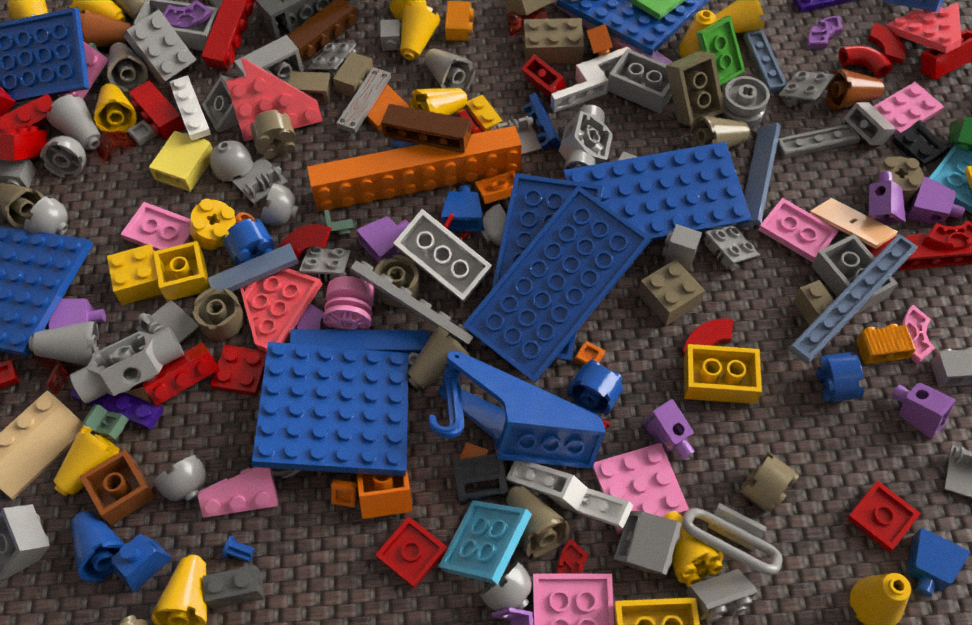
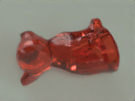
M540 8L528 15H519L513 11L509 12L507 19L508 25L511 28L509 34L511 36L515 35L520 26L524 25V19H548L546 10Z

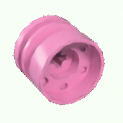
M342 276L332 279L327 286V302L324 306L325 312L323 314L324 324L333 330H368L371 326V307L374 304L375 295L374 287L363 279L353 276Z

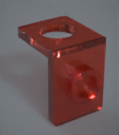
M103 131L99 140L100 145L96 148V151L103 161L108 162L114 146L135 147L136 143L127 132ZM104 143L107 145L106 153L103 152Z
M34 355L33 359L41 367L53 370L46 382V386L53 394H58L70 371L59 360ZM60 374L59 382L57 385H54L56 376Z

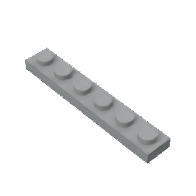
M354 262L350 272L435 327L442 326L449 332V336L463 345H469L473 336L469 334L470 332L462 324L456 326L450 322L451 317L441 311L436 313L431 309L432 305L423 299L416 300L411 296L413 293L403 286L400 288L392 284L393 280L387 275L381 273L379 276L372 271L374 268L367 262Z

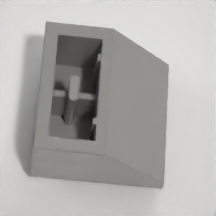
M631 511L624 525L614 560L639 571L667 575V571L672 564L675 544L680 537L679 531L682 523L643 511Z
M739 569L690 585L686 591L688 598H696L699 622L706 620L707 623L721 619L722 614L727 612L735 615L747 609L746 606L752 603V598L758 593L756 587Z

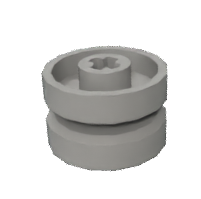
M750 76L733 78L727 83L724 90L723 103L725 112L720 114L723 119L745 122L749 128L755 127L764 116L770 98L769 89L762 81Z

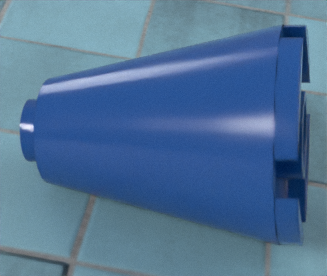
M83 511L78 513L71 521L77 573L86 582L106 580V575L112 572L116 575L110 560L120 551V548L125 543L94 512Z

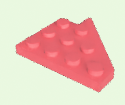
M957 2L946 8L940 7L939 12L923 9L913 10L909 14L896 18L894 21L886 24V27L897 36L943 53H948L961 46L959 3Z
M241 58L246 76L226 81L244 142L253 140L250 129L251 122L253 124L258 114L268 110H278L280 114H288L293 129L323 121L317 100L245 58Z
M287 268L240 288L254 342L258 349L267 352L268 342L285 343L291 334V329L296 327L323 285L321 279Z

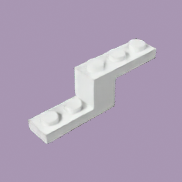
M629 46L577 64L575 79L578 84L551 94L550 107L555 113L607 94L608 79L605 74L612 71L624 52L630 49Z
M188 75L169 81L191 141L211 135Z
M514 461L506 477V480L511 484L520 487L526 486L529 490L549 496L564 509L622 529L633 508V504L627 500L587 488L572 474L536 463Z

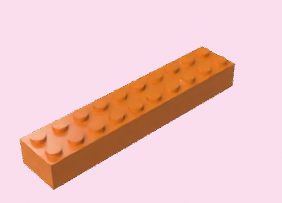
M516 126L471 134L465 153L419 144L307 166L316 208L320 212L425 190H433L444 186H453L464 182H473L513 170L519 172L521 171L522 144Z

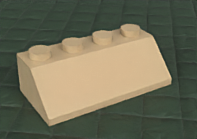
M48 390L0 432V489L12 500L73 444L79 430L84 426L83 422Z

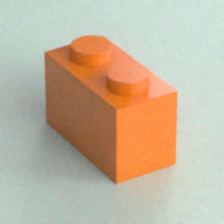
M606 24L587 30L593 53H598L599 56L610 53L609 48L613 46Z

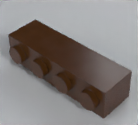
M334 0L287 35L299 49L302 62L312 57L358 21L356 6L347 0Z
M393 104L388 105L381 121L383 137L465 153L471 137L470 119Z

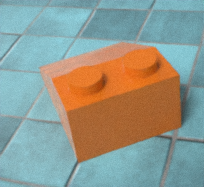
M407 471L406 476L357 473L362 519L412 512Z

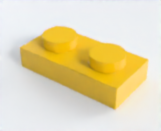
M483 94L466 102V109L484 132L490 131L497 123H503V120Z

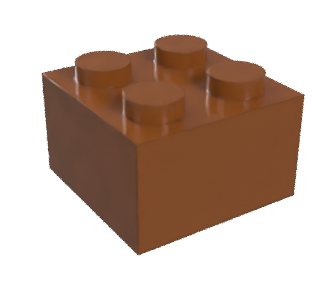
M126 449L80 476L101 517L110 525L115 524L156 498L137 463Z

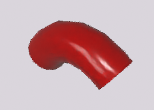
M854 45L839 49V62L844 67L851 65L863 66L875 78H883L893 69L891 62L881 52L871 47Z

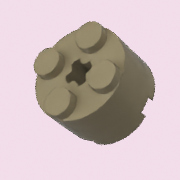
M268 110L258 114L253 124L251 122L250 129L255 147L264 158L272 159L275 156L292 153L295 150L296 135L288 114H280L278 110Z
M887 157L881 164L872 183L879 182L878 173L884 171L892 172L893 181L902 187L904 204H906L916 194L923 182L924 176L918 160L905 157Z
M394 255L388 260L383 259L377 264L374 270L379 276L381 273L387 275L393 280V285L398 288L403 286L413 293L411 295L413 298L416 299L421 289L419 271L412 259L402 255ZM376 288L378 298L383 303L392 307L406 308Z
M212 288L204 291L196 298L193 316L206 337L216 342H224L226 339L236 335L244 327V313L236 295L232 291L225 288L223 290Z
M768 452L760 460L763 464H759L749 474L741 487L740 493L764 511L771 512L775 506L778 507L786 497L784 491L788 486L791 487L796 482L799 475L791 467Z

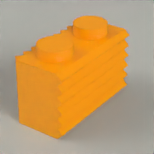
M448 1L445 23L447 41L465 40L467 42L469 34H473V22H470V20H474V8H471L470 2Z
M890 324L880 329L868 327L863 329L856 339L864 364L908 359L916 350L906 325Z

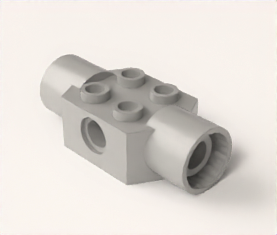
M595 105L581 107L577 115L565 126L559 152L566 160L563 171L601 164L607 161L613 134L604 124L605 113L600 107Z
M169 326L154 334L138 331L95 352L89 364L70 374V378L79 397L87 404L106 394L115 396L119 393H125L133 386L151 380L160 373L164 365L184 356V352Z

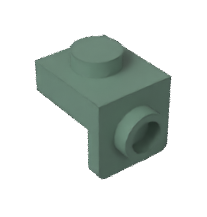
M324 210L325 216H321L322 225L332 227L330 233L337 232L338 235H345L351 233L350 229H354L353 219L331 222L330 211Z
M94 404L84 419L83 425L93 429V432L97 435L101 434L106 438L116 440L118 435L124 430V426L129 419L123 414L107 411L101 405Z

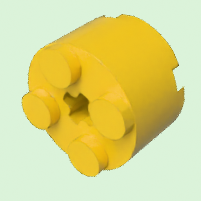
M203 199L194 207L191 213L189 233L193 241H198L200 247L207 250H216L219 247H224L222 239L223 236L227 237L230 234L228 229L236 223L235 212L221 201Z

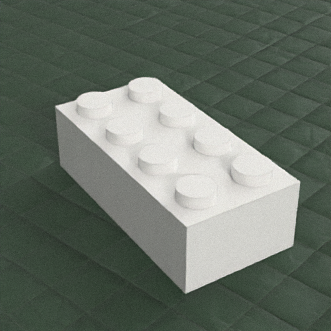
M423 209L420 210L393 243L400 252L412 259L416 265L463 303L492 270V265Z

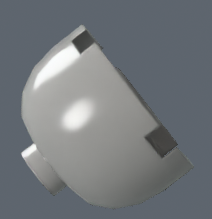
M69 136L52 138L44 145L40 153V158L43 157L45 161L43 165L46 169L59 177H65V174H74L72 177H76L82 171L86 161L83 146L76 139Z
M223 141L213 148L210 154L211 169L215 176L222 181L235 180L234 177L238 175L243 177L253 166L250 152L245 145L238 141Z
M274 183L266 199L267 203L263 207L260 220L264 224L276 227L286 224L290 218L294 219L298 207L295 206L296 199L294 193L286 186Z
M47 196L43 197L31 209L30 212L33 214L31 220L26 218L24 223L25 231L34 234L44 232L63 235L68 229V213L66 208L51 196H49L50 198Z
M500 203L486 211L482 221L484 230L481 231L487 242L492 240L499 247L507 216Z
M192 455L174 464L173 468L167 473L163 471L153 480V483L165 498L171 501L185 499L189 502L198 496V490L204 485L206 480V471L199 457Z
M516 561L505 569L499 583H489L480 593V597L493 611L506 608L522 610L529 603L526 598L531 592L532 582L530 575L524 566Z

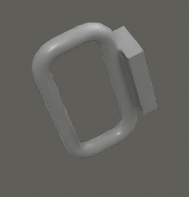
M719 503L714 515L699 508H690L686 511L682 519V526L692 537L763 574L775 575L780 571L782 555L774 546L762 540L767 527ZM694 518L709 523L708 528L754 552L757 548L771 557V563L762 562L699 529L693 524Z

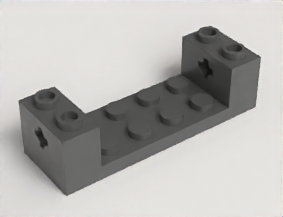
M255 0L262 27L274 41L290 34L334 1L288 0L283 3L281 0ZM347 0V1L350 2L351 4H355V3H357V2H359V1H361V0Z

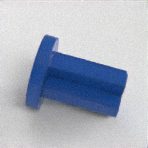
M231 535L224 546L222 558L226 559L228 556L249 563L255 548L236 542L235 536Z

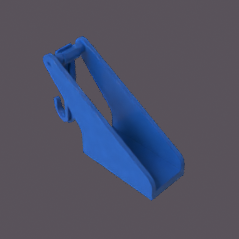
M450 351L447 354L446 360L448 363L445 366L442 379L443 384L439 387L438 393L447 401L449 426L443 427L439 425L436 416L430 415L429 426L435 434L447 439L459 436L464 429L465 415L493 438L497 459L593 468L606 433L603 421L598 415L462 352ZM461 373L498 400L504 409L462 390L460 385Z

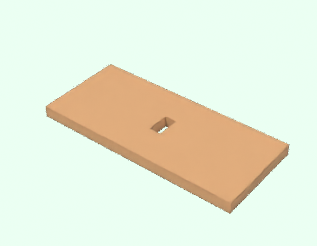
M833 198L810 211L811 215L850 236L855 234L860 241L875 249L895 237L898 231Z

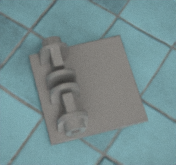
M328 43L324 46L320 55L314 58L313 63L308 69L329 70L330 76L333 79L351 52L357 53L354 49L356 43Z
M798 71L779 93V96L785 97L788 107L796 106L799 99L816 100L835 77V74Z
M525 116L518 119V121L513 119V123L508 120L501 124L497 123L496 126L491 128V130L516 126L522 144L521 155L542 150L532 127L534 124L532 117Z
M261 157L253 163L251 170L245 176L241 177L238 175L234 177L235 180L232 182L253 204H256L268 196L274 183L284 185L288 180L281 174L282 170L279 166L274 167L264 157Z
M734 226L705 231L707 235L703 239L705 246L713 252V255H718L717 259L721 260L720 262L726 269L733 271L738 267L737 262L760 256L753 244L748 242L742 236L740 230Z
M310 248L306 252L299 273L321 279V282L323 274H325V282H329V278L331 281L337 277L347 276V273L344 271L351 250H344L342 248Z
M170 300L153 315L140 314L138 317L140 325L135 329L154 334L169 326L178 342L181 343L197 330L199 326L178 305Z
M951 445L944 490L972 498V451L966 450L964 447Z

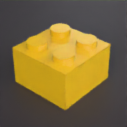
M198 241L153 252L159 289L167 302L203 293L211 289L207 279L208 273L205 257Z
M151 244L107 256L113 292L121 305L162 294L159 289L153 254L155 250Z

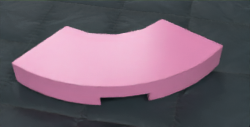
M912 305L904 315L901 326L906 325L916 349L910 358L918 365L935 347L930 343L926 334L927 325L931 319Z

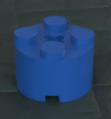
M251 219L240 221L228 229L230 234L227 237L223 236V244L236 265L273 251L274 241L261 220L256 219L257 222H252Z
M853 352L823 355L819 358L820 367H816V377L818 381H822L824 386L821 390L824 402L848 401L863 397L864 387H859V380L864 378L857 355H853Z
M590 360L576 374L567 389V395L569 398L570 396L573 397L575 400L573 404L596 415L604 414V417L610 413L622 393L623 386L621 381L623 378L618 372L610 371L601 366L597 361Z

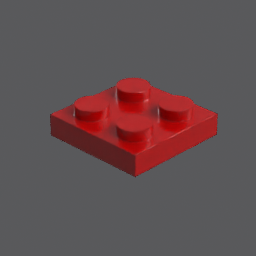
M224 345L217 364L219 370L214 373L210 386L214 390L258 396L263 380L267 352Z
M877 480L846 519L890 553L921 513Z
M408 516L379 549L375 557L412 588L416 589L448 548Z

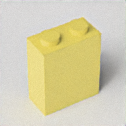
M174 131L149 166V169L155 180L191 192L210 164V154L213 148L211 143L205 139L191 141L189 134Z

